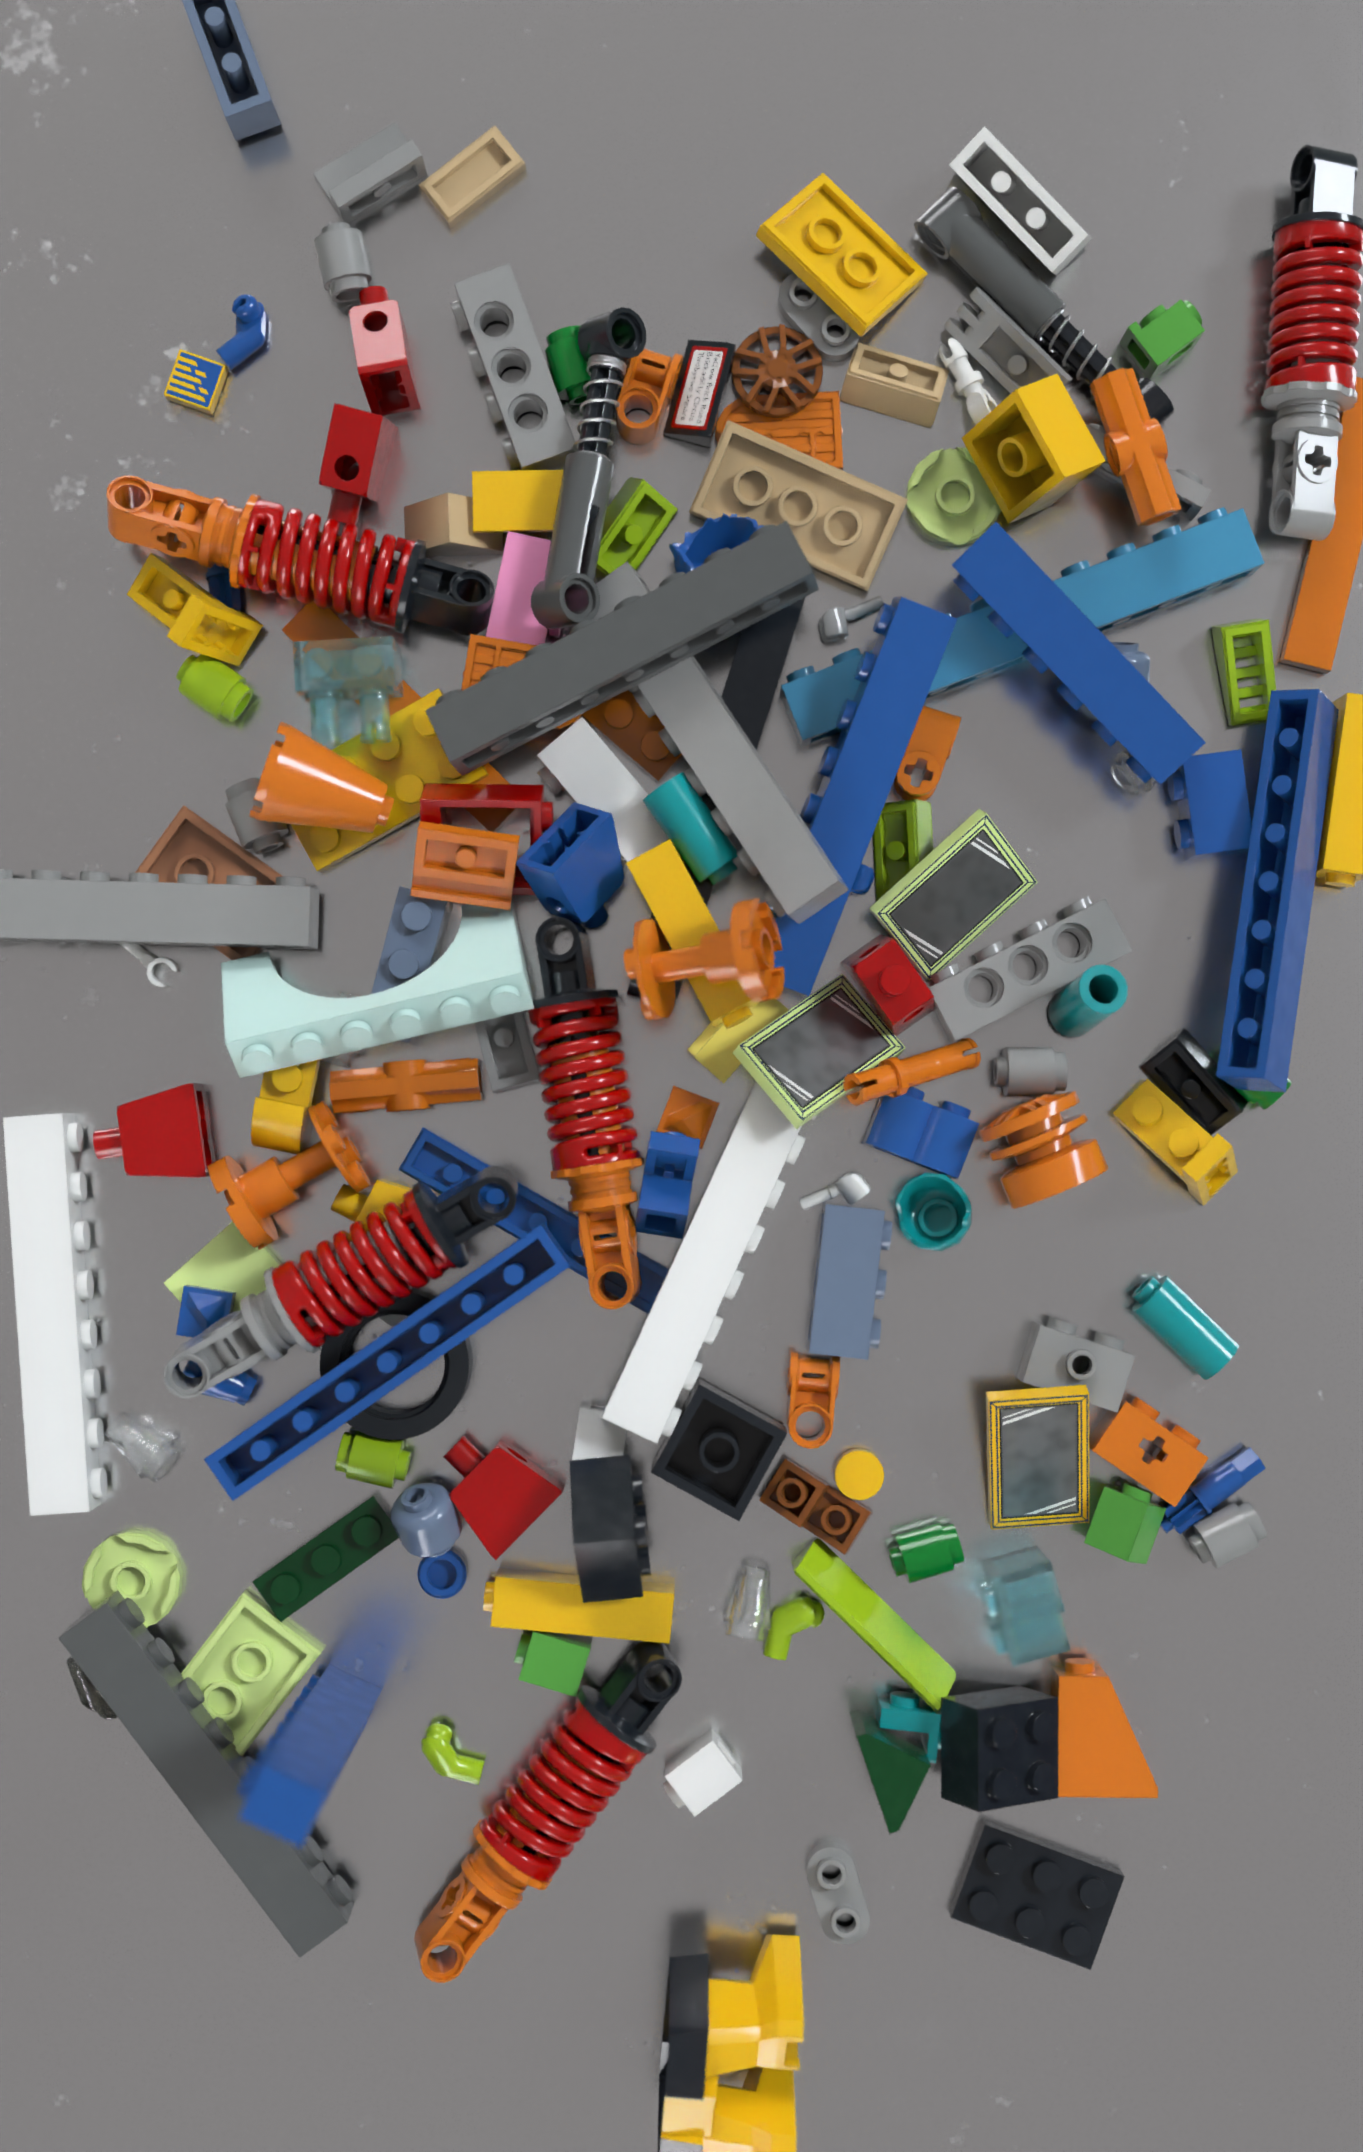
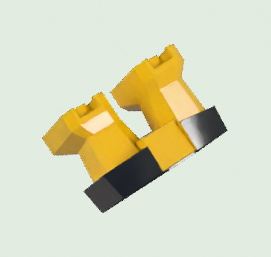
M766 1934L749 1981L709 1978V1954L670 1957L659 2070L658 2152H796L794 2070H800L798 2043H803L804 2038L800 1936ZM749 2069L742 2087L718 2083V2076L721 2074Z

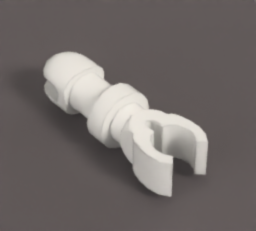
M955 338L948 339V345L951 351L942 344L939 347V355L946 369H950L957 382L954 384V388L959 396H965L968 412L976 425L998 405L987 390L982 387L984 378L980 371L972 369L967 360L969 355L965 348Z

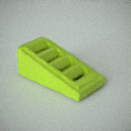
M1256 618L1212 626L1213 644L1228 724L1232 726L1267 720L1271 691L1276 690L1269 619ZM1251 636L1252 645L1234 648V638ZM1249 656L1255 657V665L1236 668L1235 659ZM1258 675L1259 684L1238 688L1237 679ZM1262 695L1263 704L1240 708V698Z

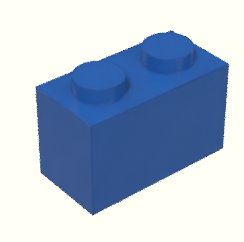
M1241 749L1191 756L1167 778L1170 799L1172 801L1177 800L1180 820H1175L1174 836L1177 848L1184 849L1185 860L1232 855L1248 851L1252 823Z

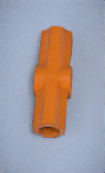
M1123 367L1108 372L1104 376L1092 381L1090 389L1106 432L1104 435L1106 458L1113 474L1116 477L1121 476L1138 527L1143 525L1149 526L1178 514L1182 508L1165 462L1168 457L1165 435L1158 420L1155 418L1150 419L1134 369H1125Z
M479 1058L449 1059L428 1063L426 1059L403 1060L382 1063L383 1067L330 1071L329 1089L333 1113L346 1114L386 1109V1112L430 1109V1105L483 1100Z

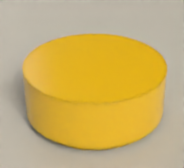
M856 1448L846 1451L838 1458L834 1467V1479L837 1487L845 1496L854 1500H865L874 1496L880 1490L884 1481V1470L879 1459L872 1452Z

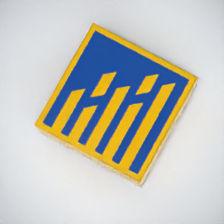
M180 349L163 395L169 401L213 416L229 369L225 364Z

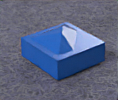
M185 1285L176 1335L194 1338L221 1318L233 1313L236 1292Z

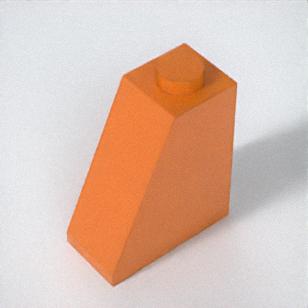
M1086 1658L1065 1659V1666L1051 1665V1695L1058 1697V1797L1158 1798L1156 1782L1110 1678L1101 1666H1095L1094 1660Z

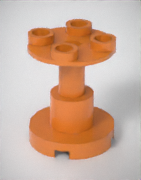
M760 898L736 902L731 911L730 929L705 933L701 937L700 945L675 950L669 949L664 933L653 919H642L635 922L633 948H628L624 951V967L628 977L637 980L641 993V1010L645 1019L668 1018L675 1004V981L706 975L711 984L739 980L745 994L752 1002L778 999L783 991L785 975L784 966L777 968L774 966V952L782 950V944L774 915L767 903H758Z
M324 1100L308 1108L311 1121L321 1141L281 1163L273 1156L245 1173L240 1165L230 1155H227L208 1166L209 1175L217 1194L225 1190L224 1194L230 1205L225 1208L244 1238L254 1248L258 1246V1249L261 1250L278 1240L277 1230L271 1215L299 1200L297 1191L299 1187L337 1166L345 1180L357 1193L371 1185L365 1171L359 1164L362 1161L359 1151L349 1136L341 1138L335 1129L338 1126V1122Z

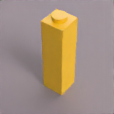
M1347 692L1334 701V705L1339 712L1316 875L1325 876V884L1339 887H1355V881L1363 880V695Z
M671 839L626 862L672 950L700 945L703 934L720 931ZM706 975L688 978L714 1027L723 1023L726 1029H729L753 1015L750 1008L757 1005L758 1002L751 1001L745 994L739 980L711 984Z
M499 1568L495 1576V1582L486 1581L483 1611L492 1612L491 1627L670 1644L675 1584L642 1581L643 1597L583 1603L578 1575Z

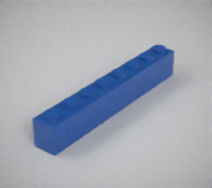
M902 596L893 597L891 605L883 603L873 626V632L879 634L872 653L865 651L858 663L854 679L861 682L854 700L847 698L842 705L836 722V727L841 728L842 731L835 748L832 746L826 748L818 768V774L824 776L817 795L809 793L800 814L849 890L801 924H798L787 914L780 918L766 900L774 915L782 944V950L774 952L775 968L784 966V987L807 996L811 993L957 621V618Z
M1320 689L1271 691L1216 1073L1217 1077L1238 1090L1286 1093L1339 712L1336 706Z
M542 1223L207 1456L204 1461L231 1500L234 1501L569 1268L573 1263L546 1224Z
M330 1664L321 1677L313 1674L307 1686H304L300 1696L296 1698L292 1708L287 1711L283 1721H280L274 1735L271 1734L265 1748L261 1749L255 1763L252 1762L237 1793L238 1796L246 1799L238 1818L302 1847L362 1735L382 1692V1688Z

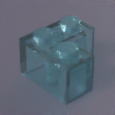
M1037 1545L980 1561L984 1575L976 1577V1582L983 1605L987 1606L990 1616L995 1615L997 1623L989 1625L997 1654L1006 1652V1656L1012 1666L1071 1650L1061 1617V1612H1065L1052 1563Z

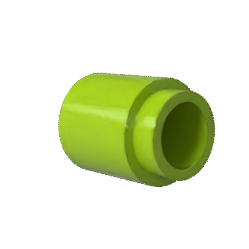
M200 654L198 657L190 655L181 665L176 677L180 681V694L217 719L225 717L231 722L238 719L244 712L254 692L252 688L246 685V678L218 659Z
M358 1430L356 1434L344 1432L336 1458L335 1471L346 1473L347 1479L393 1489L396 1480L405 1481L411 1452L403 1450L404 1440L401 1439L388 1440L376 1438Z

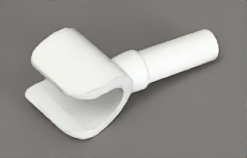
M120 944L140 960V963L147 968L148 980L158 987L167 986L155 976L154 969L158 963H166L173 971L178 972L177 964L169 957L157 958L139 944Z
M851 1171L834 1184L828 1186V1188L800 1198L799 1201L803 1210L834 1199L842 1193L849 1204L852 1205L867 1195L871 1187L861 1173Z

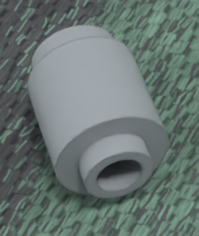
M346 222L326 225L321 229L322 234L314 239L324 289L330 292L331 299L335 302L359 300V292L369 287L368 284L372 280L362 232L359 229L350 228V224Z
M261 777L241 781L225 791L228 799L225 807L243 849L253 848L256 854H263L280 847L283 844L281 837L289 831L286 823L260 821L249 817L254 805L261 808L263 806V802L254 800Z
M1005 1047L1002 1057L994 1058L995 1087L1003 1088L1005 1097L1041 1096L1044 1094H1054L1055 1091H1065L1068 1079L1065 1052H1054L1053 1047Z
M1248 1501L1239 1506L1234 1502L1194 1523L1192 1527L1195 1534L1188 1537L1200 1562L1205 1564L1211 1561L1213 1566L1218 1569L1258 1548V1541L1266 1538L1267 1532L1258 1514Z

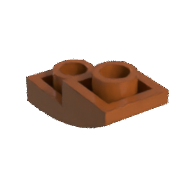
M787 1458L784 1459L759 1499L763 1504L798 1527H804L844 1555L848 1554L873 1513L859 1502L845 1496L840 1490Z

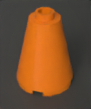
M280 722L276 733L286 737L284 743L276 740L275 744L271 745L254 800L263 802V806L261 808L254 805L249 817L260 821L373 833L376 824L386 826L395 799L386 795L387 784L292 725Z

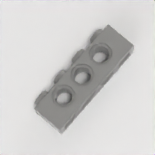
M510 263L455 282L454 286L458 300L450 303L460 332L469 329L475 346L468 348L467 351L477 378L483 375L487 376L492 392L484 394V398L493 422L496 423L503 420L509 437L501 440V444L510 468L520 466L521 470H555L563 467L566 455L575 453L573 449L575 439ZM492 321H502L508 325L507 331L498 337H491L483 332L486 325ZM510 366H518L525 370V375L518 382L508 383L500 378L502 371ZM527 411L537 412L543 417L540 424L532 429L520 427L516 423L517 419Z
M1087 896L1062 909L1066 917L1065 919L1048 926L1044 918L1018 931L1022 941L1005 949L1000 940L975 953L974 955L978 963L961 971L958 964L955 963L931 975L930 977L934 985L929 987L934 996V1012L949 1042L957 1041L1071 983L1094 965H1106L1132 952L1106 898L1092 904ZM1061 932H1071L1079 939L1080 951L1075 958L1066 957L1058 950L1057 939ZM1017 954H1028L1035 960L1037 971L1031 980H1023L1015 974L1013 961ZM974 976H984L993 985V995L986 1003L974 1000L969 993V983Z

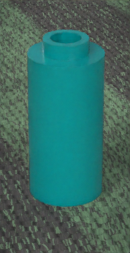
M684 772L674 776L643 799L644 804L667 837L671 839L674 847L699 883L709 878L714 886L738 869L733 862L738 858L737 848L717 825L710 813V809L693 788Z
M1099 964L1088 968L1052 999L1049 1006V1018L1054 1028L1065 1036L1079 1037L1085 1035L1124 1005L1128 996V986L1124 976L1117 969L1109 965Z
M1167 1275L1158 1280L1154 1276H1150L1133 1293L1132 1297L1137 1302L1134 1304L1132 1311L1204 1380L1218 1373L1237 1352L1239 1344Z

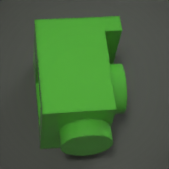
M1179 300L1169 309H1166L1163 304L1159 305L1147 314L1139 324L1135 321L1127 328L1119 343L1143 375L1151 380L1195 347L1205 329L1201 326L1202 318L1195 306L1189 301L1183 302Z

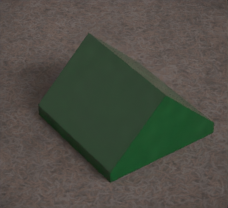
M859 1709L852 1711L850 1716L888 1832L889 1834L900 1830L931 1764L921 1740L901 1730L879 1728L875 1717Z

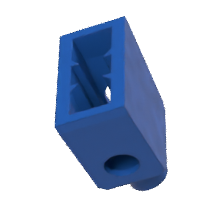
M575 802L516 861L519 870L546 911L579 923L586 928H595L606 922L608 911L605 902L623 884L625 877L612 813Z

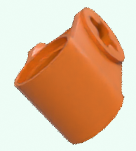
M644 348L638 356L630 359L629 368L626 369V374L624 375L623 387L617 399L620 406L616 407L617 428L624 440L631 444L641 445L650 442L656 437L668 401L671 399L677 384L683 355L675 353L673 357ZM643 408L651 416L645 422L634 423L628 420L626 414L631 409Z
M923 706L893 782L895 792L900 799L926 801L933 795L941 778L946 759H949L962 717ZM914 768L923 770L922 778L924 780L920 783L919 787H914L910 784V775Z
M790 1351L787 1374L788 1405L786 1425L791 1438L800 1447L807 1449L819 1448L826 1444L831 1437L835 1399H837L839 1388V1356H831L830 1359L800 1357L798 1351ZM803 1373L824 1374V1377H822V1378H820V1377H808V1376H802V1374H803ZM808 1411L817 1412L823 1421L822 1430L813 1438L801 1437L796 1431L798 1417Z

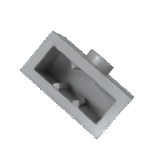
M1049 1317L1047 1325L1033 1321L1016 1378L1023 1383L1039 1388L1086 1385L1089 1392V1404L1118 1413L1135 1359V1355L1122 1350L1125 1341L1096 1332L1094 1340L1075 1335L1077 1325L1053 1317Z

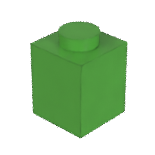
M1126 1482L1122 1490L1104 1486L1084 1543L1127 1562L1147 1564L1166 1508L1150 1502L1153 1493Z
M533 1631L532 1636L522 1633L514 1658L515 1663L523 1665L518 1680L576 1697L591 1649L592 1639L581 1635Z

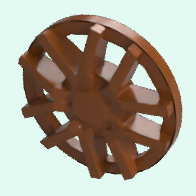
M782 324L764 328V326L759 327L758 331L749 335L735 351L732 362V383L740 400L752 411L772 418L792 416L811 404L815 399L814 395L818 394L823 377L822 359L812 339H807L799 331L785 327ZM779 336L780 349L771 351L768 346L767 337ZM786 337L800 344L787 350ZM760 340L762 353L748 350L754 343ZM808 351L812 359L796 364L794 359ZM743 359L758 364V369L740 368V362ZM815 369L814 383L812 385L801 374ZM741 379L756 381L749 393L743 388ZM793 384H796L807 393L801 400L790 389ZM762 388L771 392L765 406L754 400ZM779 393L791 404L782 408L773 407Z

